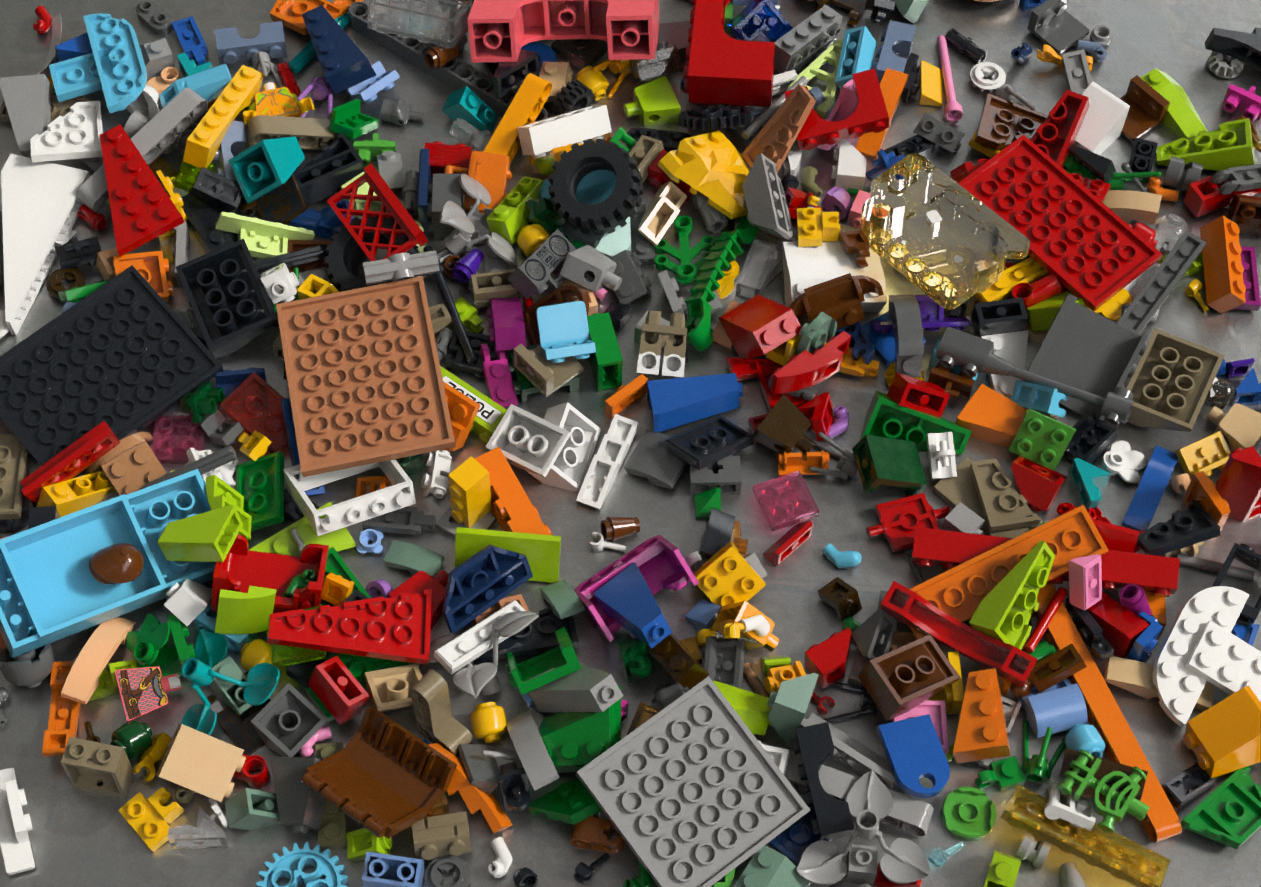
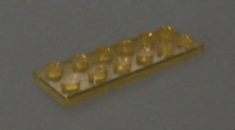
M1017 784L1001 819L1007 821L1013 827L1021 828L1033 834L1039 840L1047 841L1059 847L1065 853H1071L1083 859L1091 866H1097L1109 872L1117 879H1123L1136 887H1161L1170 859L1115 832L1108 833L1102 831L1097 827V823L1089 831L1084 828L1074 827L1068 821L1061 818L1049 819L1044 813L1045 805L1049 799Z

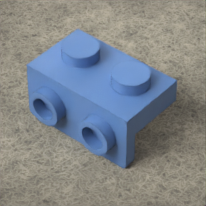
M377 61L371 65L376 76L346 89L352 100L357 98L361 102L368 104L378 97L376 93L381 90L385 92L395 86L394 81L400 78L396 70L386 72L381 62Z

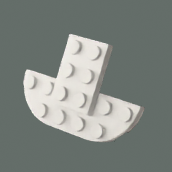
M1215 586L1204 589L1188 599L1181 607L1156 656L1152 681L1161 700L1159 704L1168 717L1180 727L1186 725L1207 681L1230 695L1243 687L1249 686L1259 701H1261V651L1231 633L1249 597V594L1242 590L1227 586Z

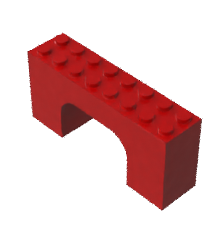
M692 0V5L695 6L690 11L691 28L688 30L687 66L684 67V93H689V103L770 107L774 78L775 42L742 41L728 36L724 32L726 7L732 0Z

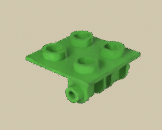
M1029 408L1008 451L1055 471L1076 429Z

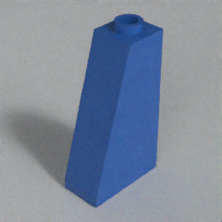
M736 373L647 381V401L654 433L739 408V398L743 397L742 382L738 383Z
M633 562L593 593L603 613L651 649L672 633L636 563Z

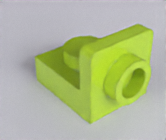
M366 828L347 833L348 860L352 862L364 860L366 851L391 855L392 838L388 839L385 836L379 838Z

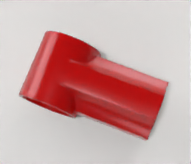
M1052 273L1031 284L1025 282L1015 285L1012 289L1013 299L1023 297L1027 312L1028 307L1062 292V287L1058 278Z
M242 754V756L246 757L244 765L240 772H234L233 777L247 782L253 789L265 787L271 777L264 758L259 755L248 756ZM261 769L260 773L251 775L252 771Z

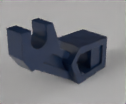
M860 322L837 329L834 337L843 331L851 335L849 347L853 348L851 352L853 360L857 361L862 356L863 363L869 365L875 358V348L862 329Z

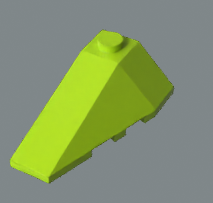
M1155 68L1140 77L1170 102L1162 123L1179 139L1197 137L1198 132L1206 130L1208 133L1183 87L1171 76Z
M1250 119L1225 122L1218 125L1219 129L1207 133L1206 130L1198 132L1197 137L1191 139L1181 138L1156 148L1157 165L1168 166L1171 156L1184 159L1186 164L1189 162L1201 164L1203 169L1222 171L1233 167L1254 165Z
M1040 540L981 601L969 622L975 630L1013 645L1020 650L1022 649L1032 626L1028 625L1032 611H1037L1040 604L1037 602L1039 590L1046 586L1055 558V554L1044 541Z

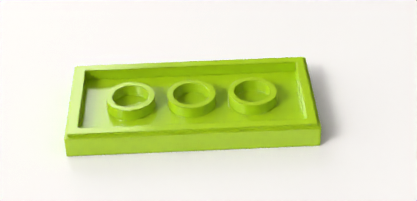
M456 528L455 568L490 544L525 555L533 577L528 581L550 583L559 581L561 536Z

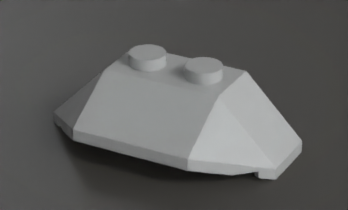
M760 153L757 155L743 183L745 195L743 199L748 210L747 218L752 226L759 228L763 232L788 240L794 232L785 192L776 172L777 167L773 161Z

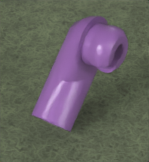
M837 406L833 411V424L828 435L831 439L848 429L850 416L845 406Z

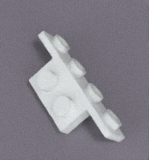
M14 768L0 770V845L7 875L35 868L28 831L33 830L30 814H24L22 806L27 805L24 788L18 789Z

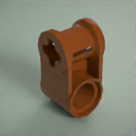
M592 815L574 825L569 841L570 844L577 848L603 853L607 852L609 855L621 852L625 844V840L610 821L596 818ZM612 835L616 836L612 839V841L607 840L610 839Z

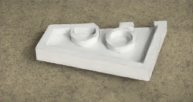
M1029 330L981 336L983 339L994 342L995 355L1013 364L1014 367L1025 370ZM988 374L991 389L1011 400L1016 380L1021 379L1010 375Z

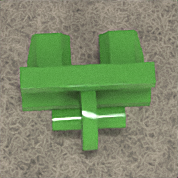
M373 133V140L354 141L353 148L363 160L365 168L370 164V161H377V155H382L386 151L396 152V141L379 140V134Z

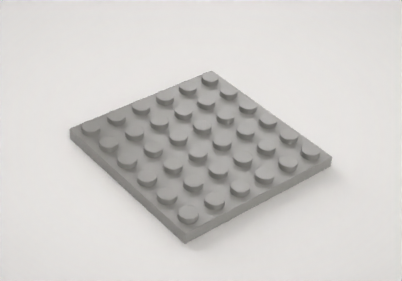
M709 676L576 772L579 780L658 887H711L810 811L809 807Z

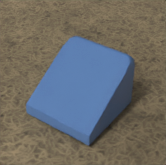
M701 599L688 612L685 619L700 630L710 629L722 607Z

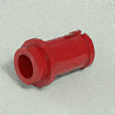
M85 204L79 208V211L84 214L77 212V216L90 224L92 230L102 231L106 228L108 220L104 214L94 212Z

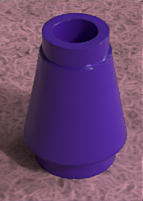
M473 248L454 264L453 276L462 283L471 281V275L476 274L484 258L483 252Z

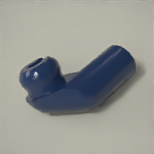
M1021 43L1022 47L1018 46V48L1013 49L1011 52L1012 58L1018 64H1023L1033 53L1032 47L1028 46L1027 43Z

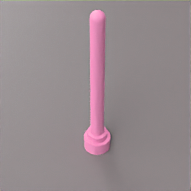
M940 35L937 37L947 98L944 114L947 121L955 122L963 117L962 106L956 101L946 38Z

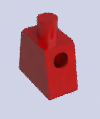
M440 570L432 578L424 571H419L391 591L388 596L391 598L397 597L402 593L410 592V594L422 593L423 590L432 589V630L443 614L445 587L447 586L449 574L444 570Z

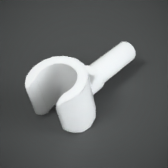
M593 532L591 534L593 540L599 541L597 543L589 542L593 551L600 552L605 548L625 552L626 546L605 541L600 532Z

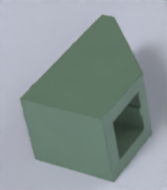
M228 656L212 667V670L247 682L246 676L231 656ZM216 677L209 684L220 700L240 715L253 706L244 700L243 695L246 687H241Z

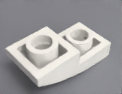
M796 140L786 156V161L782 164L783 175H793L797 178L802 150L799 151Z

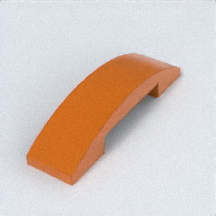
M75 661L54 662L50 680L52 695L48 729L44 731L43 757L63 756L69 737L76 738L80 703L61 696L62 688Z

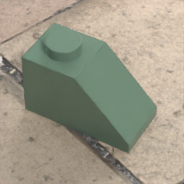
M245 788L225 801L229 828L252 831L283 825L280 823L276 793Z

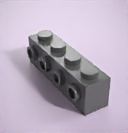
M825 5L775 41L774 69L780 73L791 71L834 39L842 29L840 25L843 16Z

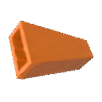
M981 384L956 418L955 424L971 430L970 437L1009 448L1028 409Z

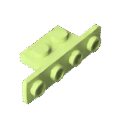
M221 212L215 227L218 230L237 233L238 240L244 238L251 256L262 259L287 253L288 240H313L315 236L314 231L302 227L283 225L278 222L264 221L230 212Z

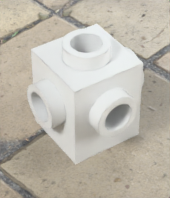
M285 262L262 273L260 279L264 284L269 299L271 298L274 304L290 302L295 298L294 295L297 293L299 281L294 272H289Z

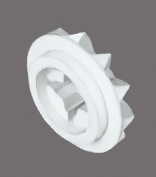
M981 62L971 69L970 81L973 82L974 88L980 87L981 91L986 89L992 93L994 89L998 90L1005 84L1006 74L997 64ZM984 76H985L986 78L992 77L991 80H989V79L983 80Z

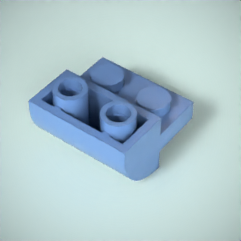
M1068 678L1041 693L1034 686L1029 696L1022 697L1021 699L1018 698L1019 701L1023 702L1022 706L1027 712L1026 720L1037 738L1045 736L1048 727L1052 728L1051 734L1071 729L1077 724H1087V708L1083 694L1078 684L1072 685Z
M366 851L362 887H422L424 860Z

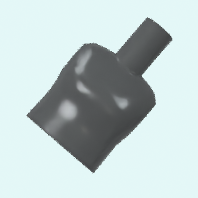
M384 98L380 111V120L399 126L405 125L408 120L423 122L424 113L411 111V105L406 101Z

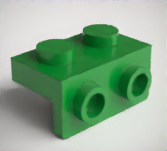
M356 98L332 109L329 117V131L337 134L343 132L348 140H354L363 134L377 129L379 119L360 113L361 100Z

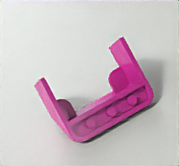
M661 535L646 540L582 582L574 590L588 615L610 642L614 640L612 633L618 631L621 625L603 613L593 593L633 562L637 564L653 595L663 588L677 591L687 584V580L694 586L699 583L679 549Z

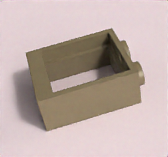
M69 737L61 764L73 789L126 799L135 774L132 773V766L124 747ZM99 782H103L102 786H97Z

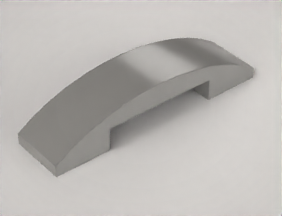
M530 709L507 720L506 726L533 789L537 790L559 779L560 777L548 754Z

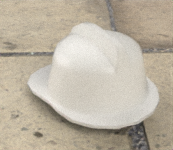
M145 85L142 93L126 109L130 114L138 111L151 120L160 112L159 109L162 104L158 92L150 85Z

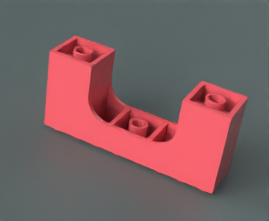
M474 0L467 19L471 63L517 62L521 48L530 42L569 39H599L606 41L608 45V60L655 59L660 31L659 0Z

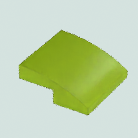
M216 475L206 477V492L211 510L234 505L243 522V526L238 534L250 540L252 516L243 510L244 496Z
M250 585L248 593L221 589L215 633L235 635L266 631L268 629V618L270 614H273L276 589Z

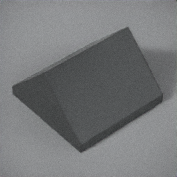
M288 683L250 723L268 748L284 757H293L329 719Z

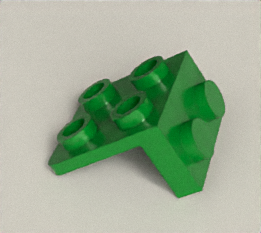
M174 614L167 615L170 624V635L166 644L158 651L156 660L148 666L140 665L137 661L136 663L138 668L160 666L162 677L176 673L181 677V669L184 662L191 657L196 659L197 657L193 644H187L186 637L190 636L188 626L181 622Z

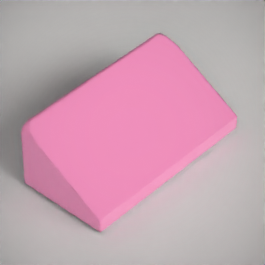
M1099 554L1074 558L1068 562L1069 600L1072 605L1084 611L1102 600L1101 555Z

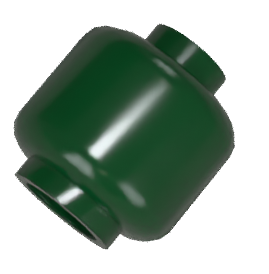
M137 720L127 721L112 733L110 745L124 747L129 761L135 760L152 746V730L144 722L140 723Z

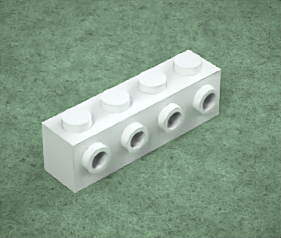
M591 105L517 127L523 155H532L533 159L545 157L546 152L551 151L553 148L567 146L568 144L583 143V140L587 139L596 141L597 138L603 139L604 134L612 132L606 105Z

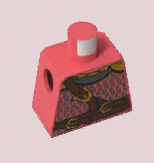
M160 666L114 671L126 721L133 720L168 704L166 693L182 689L178 673L162 677Z

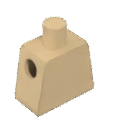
M1235 403L1226 413L1214 406L1207 416L1208 420L1218 425L1215 432H1222L1230 452L1238 448L1246 449L1251 446L1255 448L1261 441V413Z

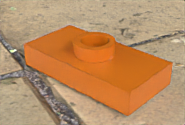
M641 374L627 385L620 386L615 394L605 400V415L609 419H613L615 414H620L647 394L648 378Z

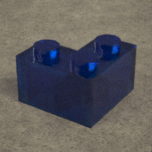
M753 0L727 24L735 36L742 41H752L762 32L770 42H775L793 29L770 0Z

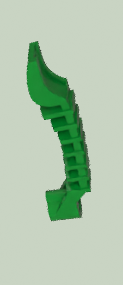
M746 215L742 216L733 231H724L720 237L715 239V245L710 248L709 256L705 257V263L699 269V276L694 279V287L689 290L691 292L690 296L685 299L688 319L685 323V328H687L686 339L698 352L705 350L713 342V329L711 328L712 307L708 302L716 297L713 291L719 289L720 285L717 281L725 276L722 271L729 268V263L744 252L740 243H752L758 233L759 228L752 226Z

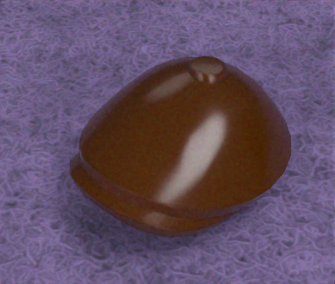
M128 543L107 546L96 552L89 561V569L93 577L100 583L112 585L134 581L142 573L144 557L140 550Z

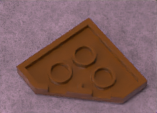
M988 93L984 101L974 142L984 147L999 150L1006 148L1023 134L1030 140L1048 115Z

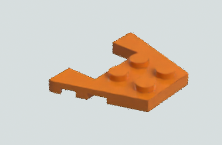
M277 0L270 11L271 20L275 22L282 21L284 26L306 35L308 30L302 17L303 13L323 5L330 15L336 19L349 12L351 4L363 2V0H334L332 3L326 0Z

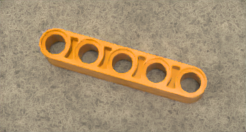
M531 73L526 76L483 152L507 155L511 164L521 146L517 127L535 122L551 93V82Z

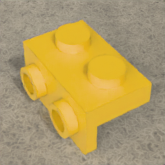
M1221 431L1212 433L1175 451L1184 472L1189 474L1190 478L1201 471H1204L1208 477L1213 474L1211 470L1216 467L1222 470L1231 453Z

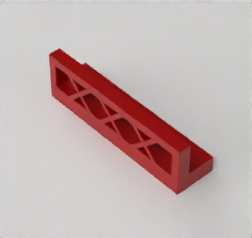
M105 421L101 422L20 481L23 486L22 493L35 504H38L43 487L72 479L119 445L120 441Z

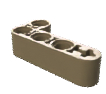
M257 115L248 122L245 133L247 140L245 147L248 149L261 140L296 136L301 149L321 150L325 145L330 146L338 140L337 136L339 134L329 131V119Z
M430 669L410 690L416 725L419 732L432 744L440 743L457 756L459 754L458 746L460 744H469L473 740V736L465 726L452 717L447 682L439 673Z

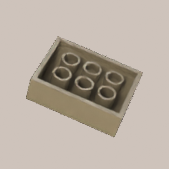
M1155 328L1148 341L1149 345L1143 356H1141L1138 366L1126 388L1134 395V405L1127 422L1139 427L1191 432L1225 355Z

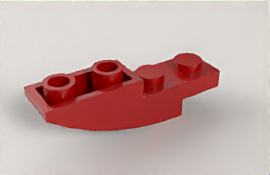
M843 331L838 336L831 337L824 347L816 349L813 354L804 350L798 356H793L788 364L783 368L776 369L773 373L770 392L780 394L798 391L818 384L840 370L843 356L848 351L851 335Z

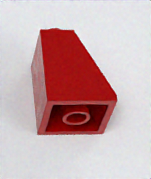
M759 294L718 317L740 358L749 359L764 355L799 334L802 328L791 308Z

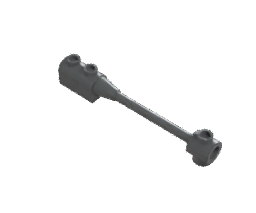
M948 326L937 349L936 358L940 359L939 364L945 368L952 369L954 364L963 367V373L971 377H975L977 372L1003 376L1010 375L1033 384L1058 389L1057 392L1102 407L1101 415L1105 416V423L1111 426H1118L1119 422L1126 424L1134 405L1133 393L1125 388L1116 387L1113 392H1109L1107 397L1104 398L1014 367L1013 364L994 354V342Z

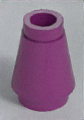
M1128 584L1121 589L1119 593L1120 603L1126 609L1136 615L1141 611L1152 615L1145 591L1141 586Z

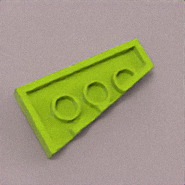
M331 501L317 510L332 506ZM326 514L319 516L320 519L325 518ZM303 517L249 550L297 556V544L290 533V530L296 528L305 546L308 544L329 545L328 549L334 547L338 552L357 545L346 527L318 536L307 519Z

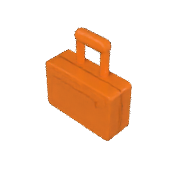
M472 151L469 168L447 165L444 169V174H453V172L468 174L469 177L479 181L488 190L491 196V203L486 206L480 202L478 208L481 214H484V208H489L493 211L507 196V182L512 178L511 171L509 170L510 159L507 155ZM463 190V195H465L463 206L469 212L470 205H474L475 199Z

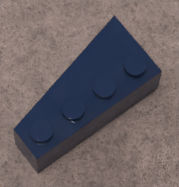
M323 5L302 14L325 78L335 94L376 76L367 57Z

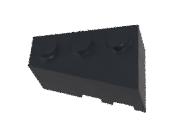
M343 132L337 136L338 140L330 146L325 145L321 148L322 152L315 158L310 157L293 172L306 207L341 191L342 185L360 173H365L363 160Z

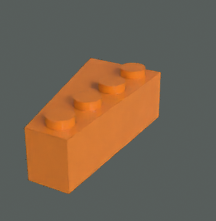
M499 447L474 458L489 472L492 506L490 512L496 517V521L503 531L552 535L549 527L542 523L536 507L530 502Z

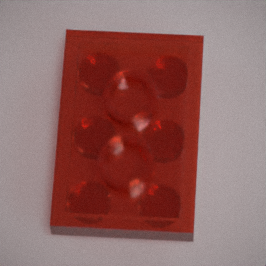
M253 372L219 405V409L232 421L239 422L244 431L250 436L254 431L266 436L271 441L267 450L271 454L278 451L282 452L288 446L280 401L284 397Z

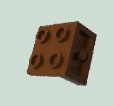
M1138 75L1130 80L1126 95L1120 98L1130 105L1121 133L1133 142L1135 137H1141L1164 121L1170 105L1168 100Z

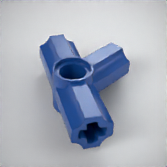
M342 199L335 205L337 208L348 209L349 201ZM331 206L325 207L321 211L307 208L305 212L290 221L291 226L315 231L318 236L324 239H331L334 233L338 234L341 231L340 227L343 225Z

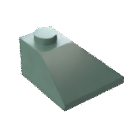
M816 673L783 681L778 691L772 690L766 706L771 707L767 718L786 745L791 746V738L795 737V729L800 727L819 676Z

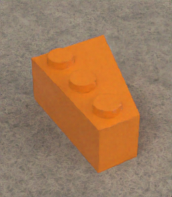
M996 668L968 673L953 748L956 764L1011 756L1000 682Z

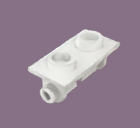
M438 450L426 454L424 466H427V469L421 480V488H424L423 499L429 493L434 494L433 496L437 499H442L447 494L448 477L442 476L440 473L448 475L450 472L452 457L449 451L442 450L439 452Z

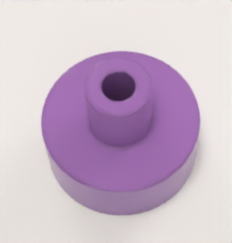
M383 579L369 582L365 588L371 598L382 596L389 598L388 594L393 591L391 585Z

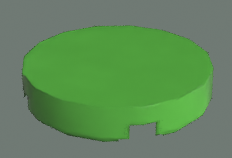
M971 786L959 787L948 794L943 801L941 808L942 823L946 830L955 838L964 841H977L986 837L994 827L997 816L995 804L980 789Z

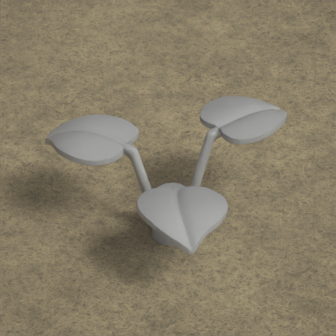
M462 174L459 177L460 185L469 196L475 199V203L467 215L453 201H447L443 205L440 223L455 227L444 239V244L451 252L457 254L465 246L470 248L473 244L486 240L488 246L498 256L507 261L514 269H517L518 264L515 251L511 244L501 235L492 232L490 236L485 234L471 240L470 237H472L475 228L469 219L480 202L486 206L491 203V196L479 181L466 174Z
M513 611L499 617L492 624V629L496 631L493 634V663H481L473 666L470 662L466 668L461 669L453 676L454 685L463 693L477 698L479 693L486 696L499 691L501 685L496 674L500 671L498 666V638L500 636L510 637L517 634L536 620L539 615L529 611ZM448 634L430 642L429 662H439L434 657L435 651L460 635Z
M873 770L859 778L847 795L846 802H848L851 816L856 818V829L852 831V836L844 850L839 853L838 847L834 843L825 840L816 841L805 849L796 868L797 873L811 883L818 885L835 884L847 874L848 867L842 858L847 855L856 838L872 840L876 837L882 850L886 852L880 859V869L888 880L898 884H906L925 879L930 873L929 863L925 854L911 840L897 838L891 843L890 848L885 844L882 832L879 831V819L886 817L891 812L893 797L889 789L881 782Z

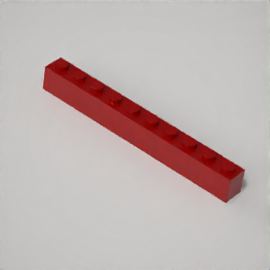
M915 527L911 562L917 563L916 566L921 568H932V565L943 566L942 569L948 571L1014 538ZM1109 550L1107 554L1101 556L1102 589L1115 591L1116 588H1123L1128 584H1136L1141 586L1144 591L1154 592L1155 596L1170 597V594H1174L1178 588L1180 558ZM1069 572L1048 583L1063 584V581L1069 582Z

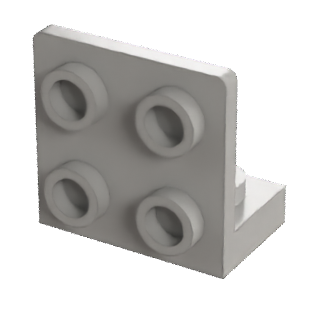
M667 270L658 273L672 312L684 314L686 323L688 312L685 299L690 296L691 292L689 290L694 287L695 283L682 285L676 281L675 277L670 279ZM716 290L713 291L716 295L715 299L708 302L712 307L711 313L723 308Z

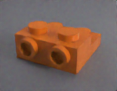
M162 251L125 254L121 257L119 255L113 256L115 276L133 265L166 303L169 302V296L173 295L172 282L167 281L166 273H169L168 258H163Z
M443 381L456 447L443 450L453 452L463 448L480 404Z

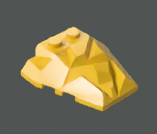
M719 130L683 139L679 143L677 150L669 151L659 161L658 166L671 180L677 184L681 180L691 186L689 192L696 195L699 191L709 198L707 202L709 205L730 219L748 215L747 205L743 199L745 196L743 183L750 169L734 145Z

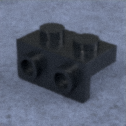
M1089 410L1072 427L1076 431L1063 456L1072 461L1079 458L1091 464L1118 438L1117 429L1097 422L1095 412Z

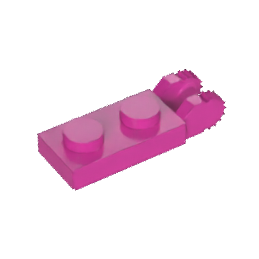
M481 344L482 368L489 398L505 409H508L511 404L518 406L508 360L505 359V351H496L495 345L498 360L490 361L487 344Z

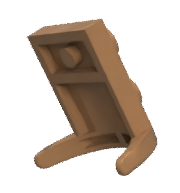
M145 431L133 433L120 439L119 445L88 466L85 471L87 475L101 468L118 496L128 495L141 490L143 485L166 475L167 472L146 442L152 441L154 438L149 432Z

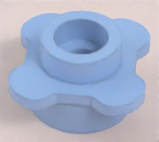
M366 529L358 533L360 543L357 546V551L360 554H365L366 552L379 554L382 552L381 540L383 539V533L381 531Z

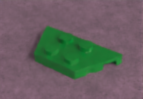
M1250 766L1236 770L1181 821L1182 828L1238 849L1261 827V788L1259 784H1254L1249 774Z
M578 777L570 782L559 785L555 790L530 802L527 806L531 815L536 816L539 812L546 813L548 819L562 820L564 823L573 825L602 810Z

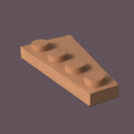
M799 84L741 154L750 167H752L757 155L762 153L776 164V172L778 173L816 102L804 86Z

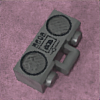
M557 229L507 279L527 300L534 293L539 296L547 288L554 291L567 279L559 274L568 253L576 250V248ZM551 272L556 275L554 278L551 277Z

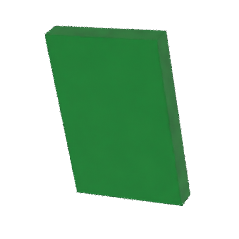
M280 451L260 457L256 461L251 460L237 465L236 491L244 496L243 510L252 516L251 532L284 521V454Z

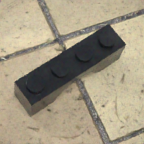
M828 722L796 728L795 738H791L794 755L799 754L801 764L797 765L800 780L806 781L808 791H804L806 805L809 808L812 807L814 818H810L813 834H818L819 839L825 841L851 836L854 825L848 802L831 797L823 789L819 780V770L822 764L833 756L834 744Z

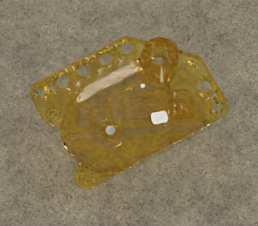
M914 153L906 156L874 178L870 186V199L862 207L860 230L863 231L868 239L870 248L944 309H955L973 295L986 291V289L1000 280L1004 272L1006 258L1023 259L1029 252L1030 241L1026 236L920 154ZM895 174H900L904 178L901 180H896L892 176ZM983 260L985 261V267L988 269L977 271L976 267L978 265H974V262Z

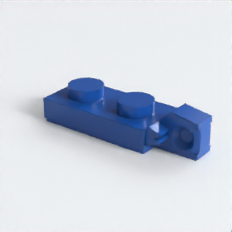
M193 16L172 22V29L189 60L193 59L196 66L206 63L205 57L209 56L207 45Z

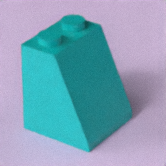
M295 136L261 140L228 161L247 204L283 185L305 159V156Z

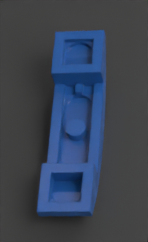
M1156 445L1121 525L1137 531L1148 530L1178 461L1176 453Z

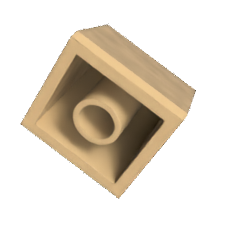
M178 724L156 775L222 802L223 797L229 798L235 784L231 782L235 771H241L246 757L242 756L244 750L186 725Z

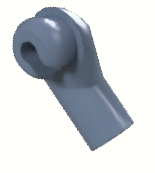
M1078 40L1076 51L1084 49L1095 61H1103L1106 58L1107 52L1100 43Z

